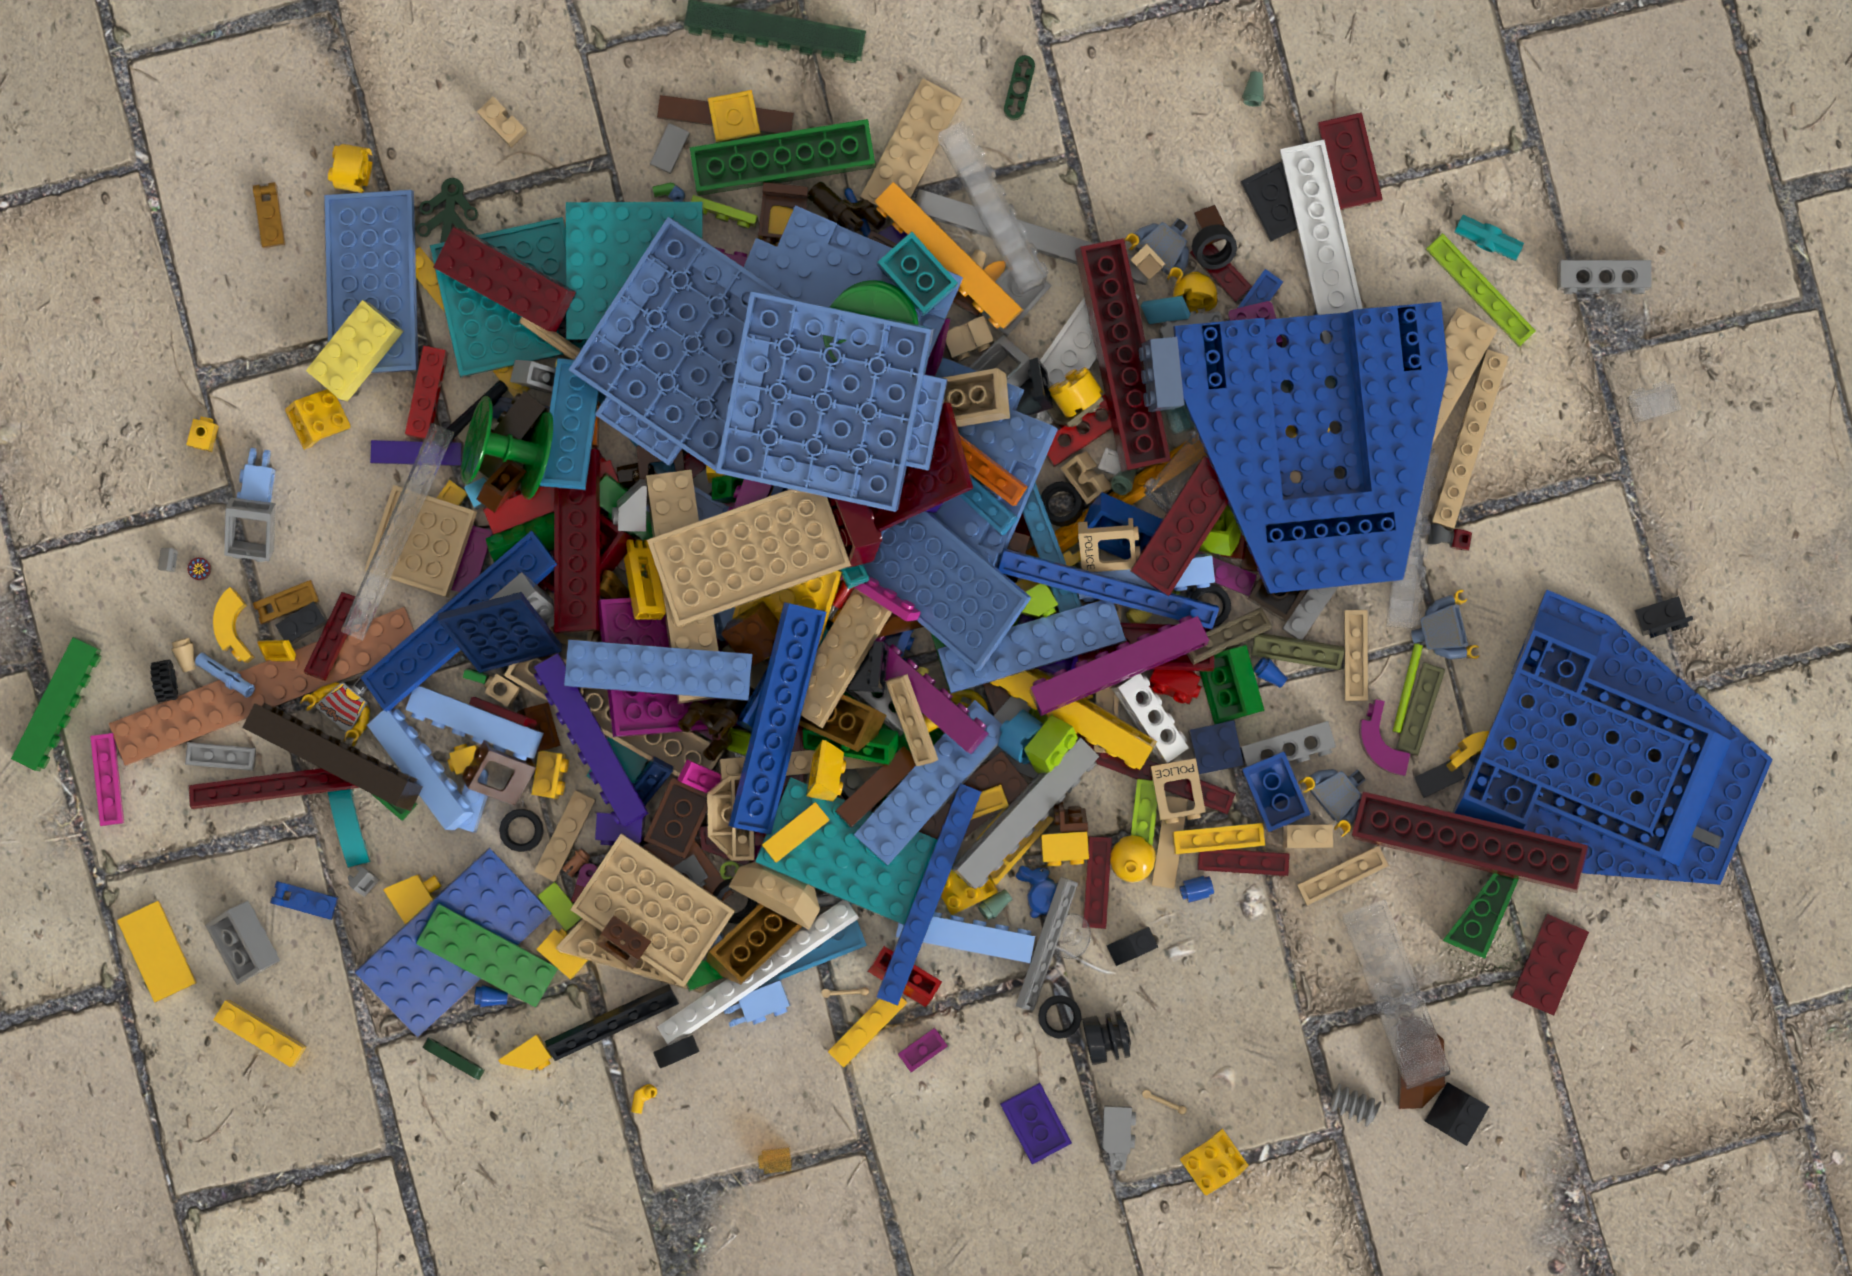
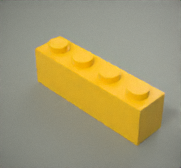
M231 1000L224 1001L213 1019L289 1067H294L307 1047Z

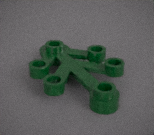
M457 178L446 179L438 195L430 201H423L420 204V211L424 215H431L434 208L446 200L444 210L427 223H420L417 226L416 231L419 236L428 237L431 231L442 222L440 243L446 242L452 230V223L455 227L462 228L475 235L454 211L455 202H457L464 210V216L467 220L475 221L479 215L476 208L471 207L464 198V186ZM455 185V192H449V186ZM426 204L431 206L428 212L423 211V206ZM470 210L475 211V216L472 218L467 216ZM426 226L428 229L425 234L420 233V228Z

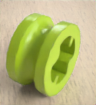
M727 861L721 866L720 875L724 880L731 878V875H729V878L725 876V867L727 865L730 867L734 865L736 867L734 870L736 874L740 867L736 862Z

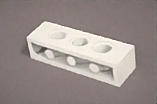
M1138 674L1118 683L1111 689L1137 729L1158 741L1152 752L1160 764L1168 763L1189 748L1186 744L1187 739L1181 731H1177L1174 726L1175 721L1170 713L1164 711L1161 706L1162 700L1151 691L1149 687L1150 682L1144 674ZM1138 692L1143 695V702L1141 704L1136 701V694ZM1150 711H1153L1156 716L1153 723L1148 719ZM1162 730H1165L1168 734L1165 742L1160 737Z

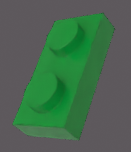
M704 960L700 963L686 986L690 992L725 977H722Z

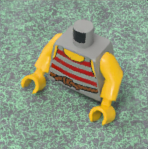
M361 678L352 687L344 682H334L322 686L311 695H305L300 701V704L304 701L310 703L306 711H310L316 704L315 707L346 732L344 742L347 738L354 739L352 746L357 744L358 738L368 727L367 724H369L370 708L368 705L370 702L362 697L368 688Z

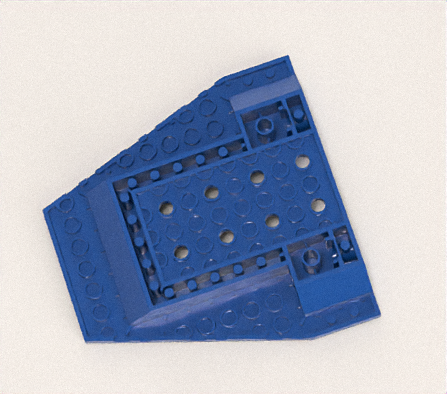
M1441 302L1355 309L1345 313L1268 320L1255 318L1173 326L1174 337L1178 339L1184 403L1189 411L1188 414L1197 429L1199 439L1211 466L1217 474L1218 482L1225 492L1228 504L1242 536H1244L1248 544L1247 547L1250 554H1252L1256 562L1257 570L1268 594L1403 580L1448 373ZM1323 331H1327L1331 335V340L1328 344L1323 343L1320 339V334ZM1279 335H1283L1287 339V345L1284 348L1276 344V338ZM1328 376L1335 379L1336 384L1333 389H1329L1325 385V379ZM1284 380L1291 383L1292 388L1289 393L1281 390V383ZM1332 421H1336L1340 425V431L1337 434L1331 431L1328 433V428ZM1289 425L1296 429L1297 435L1294 438L1287 437L1285 429ZM1337 466L1342 467L1345 471L1342 479H1338L1334 475V470ZM1294 470L1298 471L1301 475L1299 483H1293L1290 479V474Z
M1546 590L1511 671L1513 677L1481 753L1474 759L1452 813L1588 845L1583 874L1720 885L1773 759L1741 733L1736 726L1725 719L1719 711L1692 690L1680 677L1676 676L1671 669L1635 640L1630 633L1619 626L1610 616ZM1525 695H1529L1533 699V705L1530 708H1525L1521 704V699ZM1567 713L1575 716L1576 721L1572 726H1567L1563 721ZM1609 731H1614L1618 736L1615 744H1609L1606 741V734ZM1507 737H1512L1516 742L1513 750H1507L1503 745ZM1651 749H1656L1660 753V758L1657 762H1652L1648 758V753ZM1549 755H1554L1558 759V764L1555 768H1549L1546 765V758ZM1591 773H1596L1600 777V783L1597 786H1592L1588 782V777ZM1634 791L1642 794V801L1639 804L1632 803L1630 799ZM1661 815L1670 816L1666 826L1658 823ZM1697 826L1721 837L1719 849L1693 838L1692 835L1695 827Z

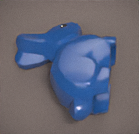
M1020 866L1016 873V878L1031 884L1027 894L1028 905L1031 909L1030 917L1038 918L1040 915H1047L1058 883L1049 878L1050 870L1048 868L1040 867L1031 870L1025 866Z

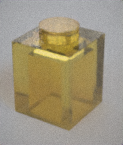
M790 1146L763 1149L762 1155H758L759 1169H764V1174L792 1171Z

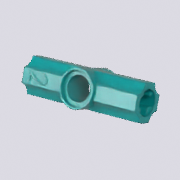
M1465 215L1461 216L1454 231L1455 234L1475 242V245L1492 253L1496 252L1513 261L1517 260L1524 245L1523 242L1504 234L1498 227L1488 223L1482 224Z

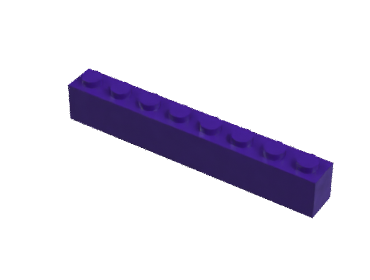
M557 653L534 666L536 670L534 674L535 679L540 686L544 684L548 692L545 693L548 702L551 706L555 704L559 712L556 713L559 722L561 725H567L570 732L566 734L573 745L577 743L580 749L578 756L584 765L588 763L592 771L589 772V775L595 785L599 783L603 791L600 792V795L605 804H611L614 810L611 812V815L616 824L621 823L622 826L626 827L648 815L647 809L578 687L564 686L566 664L562 657Z

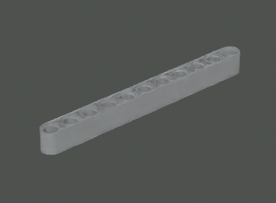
M918 190L915 203L932 220L1076 265L1078 264L1075 250L1081 246L1095 244L928 191ZM1127 254L1133 282L1146 285L1148 278L1130 260L1134 255Z

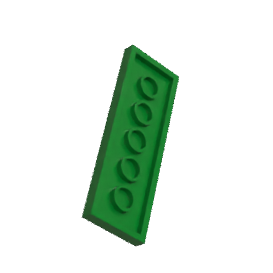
M440 903L435 907L416 941L417 945L535 1008L558 970L552 963Z

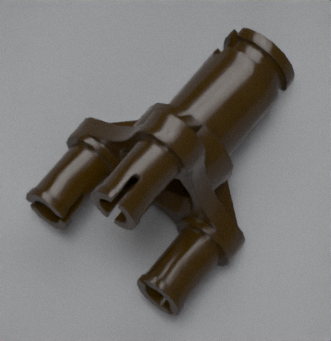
M824 182L816 183L808 193L810 195L808 199L813 201L828 216V220L848 230L851 229L853 232L859 231L855 224L862 228L864 221L861 219L864 218L876 230L881 229L886 223V218L880 215L874 209V205L868 200L851 203L847 199L842 200Z
M721 699L719 703L713 704L694 701L688 707V712L678 721V727L684 732H689L694 724L700 720L709 729V734L713 735V741L703 751V755L708 760L715 761L722 750L727 749L731 745V728L738 722L737 715L748 701Z

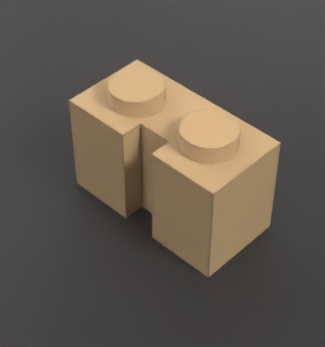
M493 96L477 111L479 116L511 148L527 133L526 129L513 116H510L508 119L506 118L508 115L507 110Z
M981 316L964 325L948 330L945 345L951 359H957L959 362L971 357L969 354L978 350L979 353L986 351L994 343V339L985 317Z
M1087 451L1076 455L1061 469L1086 504H1090L1095 501L1101 492L1106 494L1112 488L1103 473L1097 475L1094 471L1097 465Z

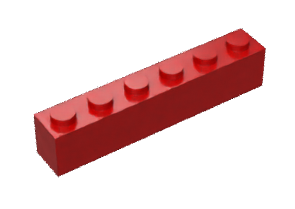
M605 457L601 458L600 478L606 472L620 483L611 460L606 461ZM539 485L535 495L530 500L525 499L519 490L514 492L495 513L489 508L483 509L493 535L553 512L554 487Z

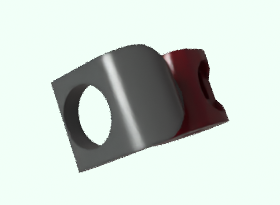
M1432 524L1427 545L1432 546L1442 542L1448 543L1452 549L1469 551L1472 532L1461 529H1453L1450 532L1440 524Z

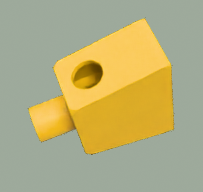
M420 874L383 890L403 922L407 924L434 899L432 892L442 887L436 875L424 881Z

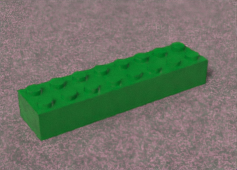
M868 119L689 147L698 196L763 186V182L777 184L876 168Z

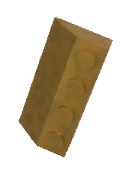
M842 695L823 728L803 716L800 717L799 725L858 752L878 735L887 715Z
M759 904L709 951L706 961L722 977L742 985L803 926Z

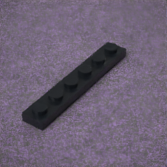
M670 984L548 1039L545 1041V1044L554 1061H557L678 1005L679 1002Z

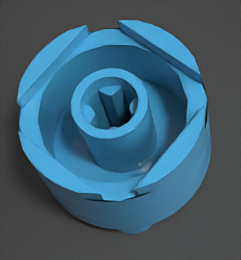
M1022 709L1011 721L1006 720L1000 727L1002 734L998 746L1016 761L1028 764L1030 760L1024 748L1044 724Z

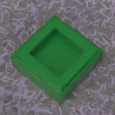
M468 668L464 671L462 678L485 684L490 675Z

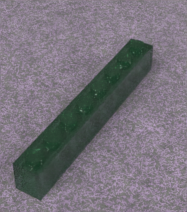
M688 0L684 22L685 30L691 35L701 36L702 33L710 34L711 38L717 40H724V37L732 38L733 42L746 44V41L755 42V46L768 48V45L777 46V49L780 51L789 52L790 49L799 50L800 54L811 56L812 53L821 54V57L825 59L843 58V61L847 63L862 61L866 41L865 30L696 0Z

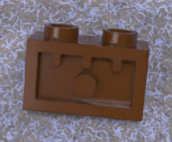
M548 702L516 712L536 720L537 724L534 730L544 733L537 752L561 746Z
M1063 801L1058 805H1054L1055 825L1060 826V833L1088 832L1085 808L1070 806L1068 809H1064Z

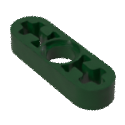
M1027 55L1020 56L1015 62L1004 105L1005 116L1013 121L1020 119L1024 114L1035 70L1034 60ZM1024 61H1028V66L1031 67V69H1026L1025 77H1029V80L1023 77H1015L1016 74L1021 75L1022 67L1018 65L1023 64ZM1017 82H1022L1025 84L1026 90L1022 94H1017L1013 90V85ZM1010 96L1016 99H1024L1023 102L1018 100L1017 109L1021 111L1016 112L1015 115H1011V110L1008 109L1014 103V99H1010Z
M430 1037L427 1038L423 1045V1048L477 1080H480L485 1071L481 1066Z

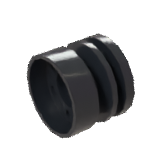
M1120 1010L1114 1011L1116 1022H1112L1110 1014L1105 1013L1106 1024L1101 1025L1097 1015L1082 1018L1092 1065L1106 1063L1108 1051H1112L1116 1060H1119L1118 1049H1122L1124 1058L1130 1057L1131 1040L1129 1030Z

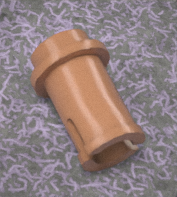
M582 848L579 851L576 850L575 855L562 869L567 872L573 866L568 873L573 878L585 863H589L591 857Z

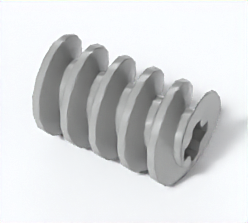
M1339 1083L1330 1101V1104H1332L1331 1112H1334L1339 1107L1341 1116L1348 1111V1119L1357 1115V1123L1364 1118L1365 1126L1368 1127L1374 1121L1381 1101L1375 1106L1374 1098H1370L1366 1102V1095L1362 1094L1358 1098V1091L1356 1090L1349 1095V1087H1345L1341 1091V1084Z

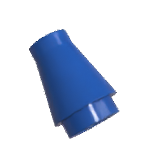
M1262 657L1253 669L1256 677L1279 688L1288 679L1270 658Z
M485 985L476 987L474 1005H480V1007L507 1005L508 993Z

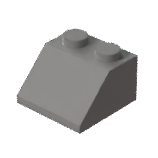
M640 479L617 500V507H612L613 525H617L618 531H646L647 485L645 479Z

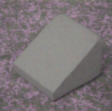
M161 548L158 570L175 571L178 554L176 549Z

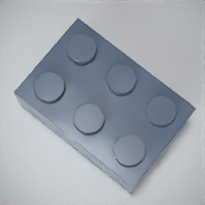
M1177 337L1150 339L1142 343V348H1139V358L1144 364V370L1141 371L1142 383L1146 384L1144 405L1148 407V412L1174 410L1184 406Z

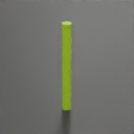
M1414 643L1393 732L1401 733L1423 648V645Z

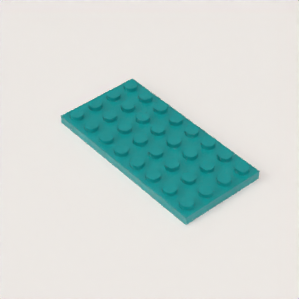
M790 777L778 805L772 833L766 834L763 843L815 802L829 818V821L777 863L772 860L761 846L755 863L904 925L937 839L917 832L887 866L853 836L873 812L868 811L850 828L835 812L845 800L836 797L832 802L807 797L808 784Z

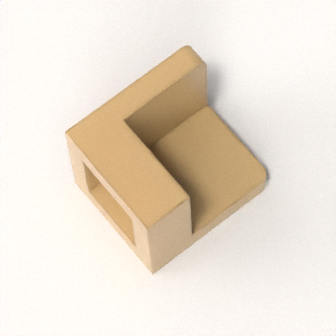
M1148 244L1130 259L1148 279L1155 276L1166 265Z

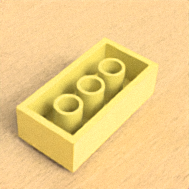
M362 300L306 371L337 398L348 402L404 331L372 304Z

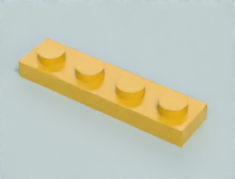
M1263 823L1172 832L1174 854L1265 846Z
M902 996L898 1006L879 999L834 1044L828 1053L844 1068L908 1002Z

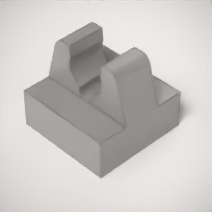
M357 866L356 869L359 872L355 877L348 876V885L365 897L378 883L379 879L364 867Z

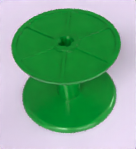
M868 280L856 283L844 290L830 306L831 308L918 325V316L913 303L898 287L884 281ZM823 335L826 349L832 346L830 342L833 341L834 337ZM845 339L838 341V343L846 342ZM830 349L828 351V354L831 357V359L834 362H836L837 358L834 356L833 352Z
M484 396L474 411L467 432L461 463L463 484H469L474 480L485 454L502 458L503 462L511 460L523 463V469L527 472L521 481V491L523 497L530 500L539 488L547 466L553 437L552 413L544 412L539 417L528 442L513 438L512 434L504 436L490 432L493 406L491 399L488 396Z

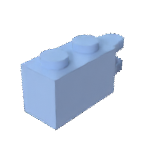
M250 449L248 465L245 464V468L240 471L239 482L242 483L241 492L237 493L236 498L271 503L276 470L269 468L270 450L264 451L262 466H255L257 449Z
M483 769L478 778V782L485 785L489 775L487 770ZM465 784L461 795L469 800L471 803L470 808L474 813L458 828L476 833L488 796L468 789Z
M779 980L750 992L740 999L738 1004L724 1010V1013L730 1014L742 1008L744 1017L731 1020L729 1026L733 1027L746 1021L747 1023L752 1021L753 1025L765 1021V1016L774 1013V1016L786 1013V1007H789L790 1003L782 982Z

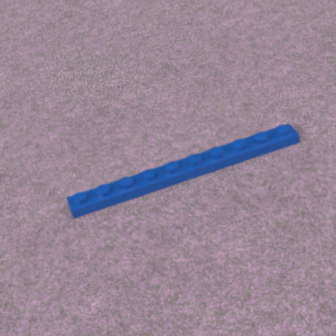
M1005 548L1002 550L997 569L1003 574L1175 620H1180L1189 615L1192 618L1198 616L1202 626L1213 629L1219 611L1217 605L1172 593L1167 596L1154 588Z
M961 783L959 784L877 992V998L898 1006L981 791Z

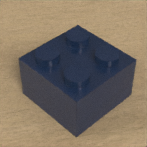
M1235 721L1188 730L1199 775L1244 765Z

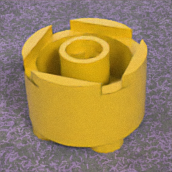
M348 144L334 146L332 153L334 159L333 167H330L328 171V181H332L334 188L359 193L365 191L362 187L368 186L372 172V162L368 161V155L372 156L371 149Z
M1086 367L1078 371L1076 369L1071 370L1064 376L1066 378L1061 383L1057 382L1048 389L1066 418L1076 415V409L1082 408V410L1090 407L1102 396L1100 393H1103V390Z

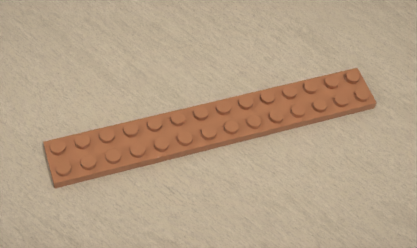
M405 607L352 627L326 681L304 673V669L318 642L316 641L294 650L296 653L294 661L268 660L238 672L241 678L255 687L253 694L248 698L234 689L227 688L224 682L218 680L178 696L177 700L165 701L111 722L109 726L112 733H114V739L124 765L128 766L247 719L254 703L261 706L263 703H267L277 707L315 692L322 686L340 682L368 671L412 634L414 628Z

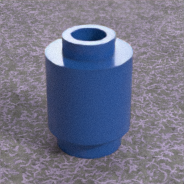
M1203 875L1182 881L1183 886L1179 887L1182 899H1187L1188 903L1209 898V895L1214 894L1210 876L1204 877Z

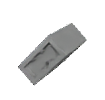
M1002 335L969 368L976 371L994 369L1002 360L1010 356L1019 366L1006 377L1007 383L1020 388L1029 379L1028 370L1030 369L1029 360L1031 359Z
M230 498L225 513V556H231L235 559H254L257 562L270 561L274 552L276 503ZM236 517L267 521L266 545L236 541Z

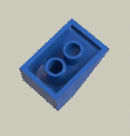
M1285 752L1242 769L1266 832H1271L1311 815Z

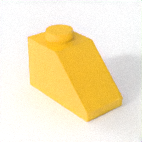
M537 1034L498 1061L500 1064L528 1070L538 1068L540 1071L551 1064L549 1059L552 1058V1055L540 1035Z

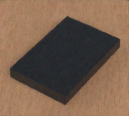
M1282 162L1240 182L1270 242L1297 229Z

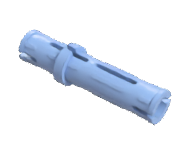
M203 652L196 657L195 665L224 682L227 688L238 691L246 698L253 694L255 690L254 685L241 678L238 672L230 671Z

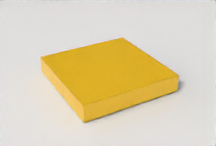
M752 90L708 98L716 143L761 135Z

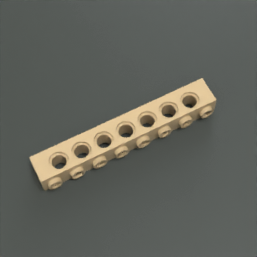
M1487 349L1482 357L1429 524H1440L1447 530L1455 528L1509 356Z

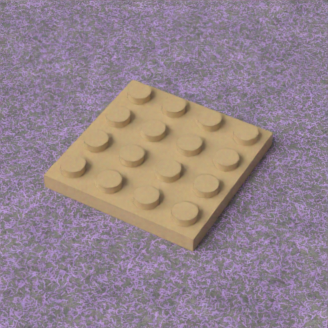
M393 485L364 571L449 598L477 512Z

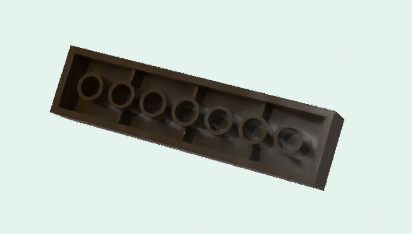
M254 703L242 727L386 802L408 811L412 810L423 786L416 783L417 778L398 771L399 769L379 761V759L361 752L358 748L343 743L340 739L322 732V730L308 725L292 715L290 716L284 713L283 710L267 703H263L262 706Z

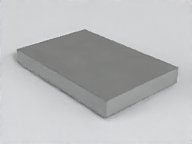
M1019 256L1016 257L995 282L1023 311L1006 329H1003L1001 326L998 329L1007 337L1052 286ZM985 311L980 313L987 320L991 317Z

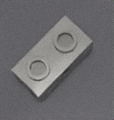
M515 360L510 382L544 393H552L556 369L533 361Z

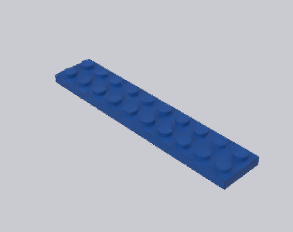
M530 531L360 677L382 709L386 712L390 711L461 650L438 622V613L488 601L521 572L535 584H538L557 565L553 556L533 531Z
M784 602L729 826L733 828L765 834L772 833L827 613L825 611Z

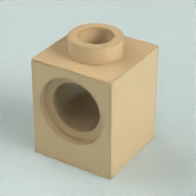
M497 673L494 677L491 675L484 685L487 688L484 693L509 708L522 689ZM499 683H504L507 687L506 693L502 696H498L495 691Z

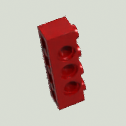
M423 346L405 431L408 437L431 441L449 355L446 350Z
M1105 394L1102 395L1104 401L1099 404L1100 407L1096 411L1087 413L1082 417L1080 423L1083 422L1089 426L1088 433L1080 434L1076 426L1067 427L1059 425L1061 429L1056 432L1046 456L1053 467L1112 429ZM1098 410H1104L1108 414V419L1106 421H1098L1095 413ZM1061 435L1068 436L1071 441L1070 445L1066 447L1059 445L1058 438Z

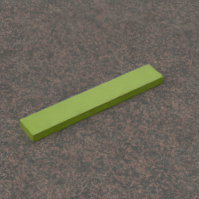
M1443 233L1425 249L1518 347L1536 331Z

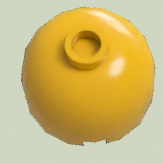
M1190 272L1183 276L1181 281L1175 284L1172 297L1183 296L1190 312L1196 311L1198 313L1197 309L1203 308L1207 312L1214 309L1217 305L1216 285L1213 280L1200 272Z
M1131 835L1121 838L1113 846L1110 863L1113 872L1120 879L1132 883L1139 882L1147 878L1153 870L1156 855L1153 846H1150L1144 838Z

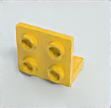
M328 389L295 400L285 409L304 450L311 448L321 439L343 432L351 427L338 398Z
M548 751L538 752L531 795L559 799V795L564 794L565 782L562 781L563 772L567 773L569 767V759H566V754Z
M951 869L941 894L951 915L998 893L990 874L987 876L989 878L982 887L974 889L969 887Z
M1223 1128L1206 1142L1180 1158L1182 1164L1206 1196L1238 1177L1249 1166Z

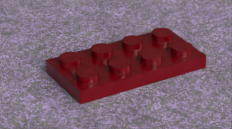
M1362 112L1318 122L1320 138L1325 140L1340 210L1382 201L1383 198Z
M1546 914L1511 998L1554 1016L1589 932Z

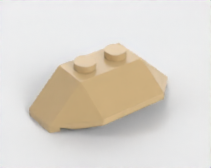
M729 774L707 792L708 837L731 861L754 860V831L729 826L741 774Z
M755 862L739 867L729 885L735 891L808 930L820 911L814 887Z

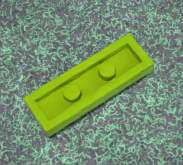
M692 196L691 202H703V215H707V212L715 214V218L728 222L730 219L737 221V225L749 229L752 226L756 228L758 222L757 215L702 197Z
M1137 778L1131 835L1142 837L1150 846H1153L1157 812L1153 780Z

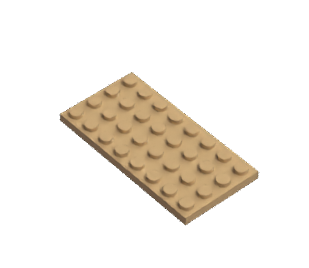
M792 489L647 540L677 627L851 566L828 497Z

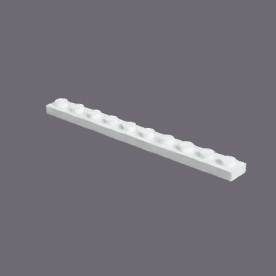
M840 901L815 918L809 930L805 927L798 930L742 985L726 979L657 1027L668 1045L682 1040L859 919L848 901Z

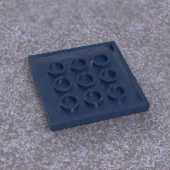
M522 592L438 613V622L479 673L562 652V644Z

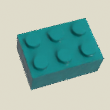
M913 232L908 234L877 263V266L908 297L922 316L926 315L958 285V282Z

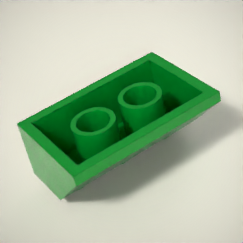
M1246 645L1228 649L1214 655L1213 671H1199L1214 725L1265 711Z

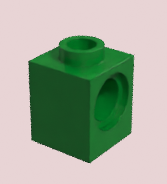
M728 475L712 478V500L726 504L735 503L736 498L733 497L738 485L742 486L744 479Z

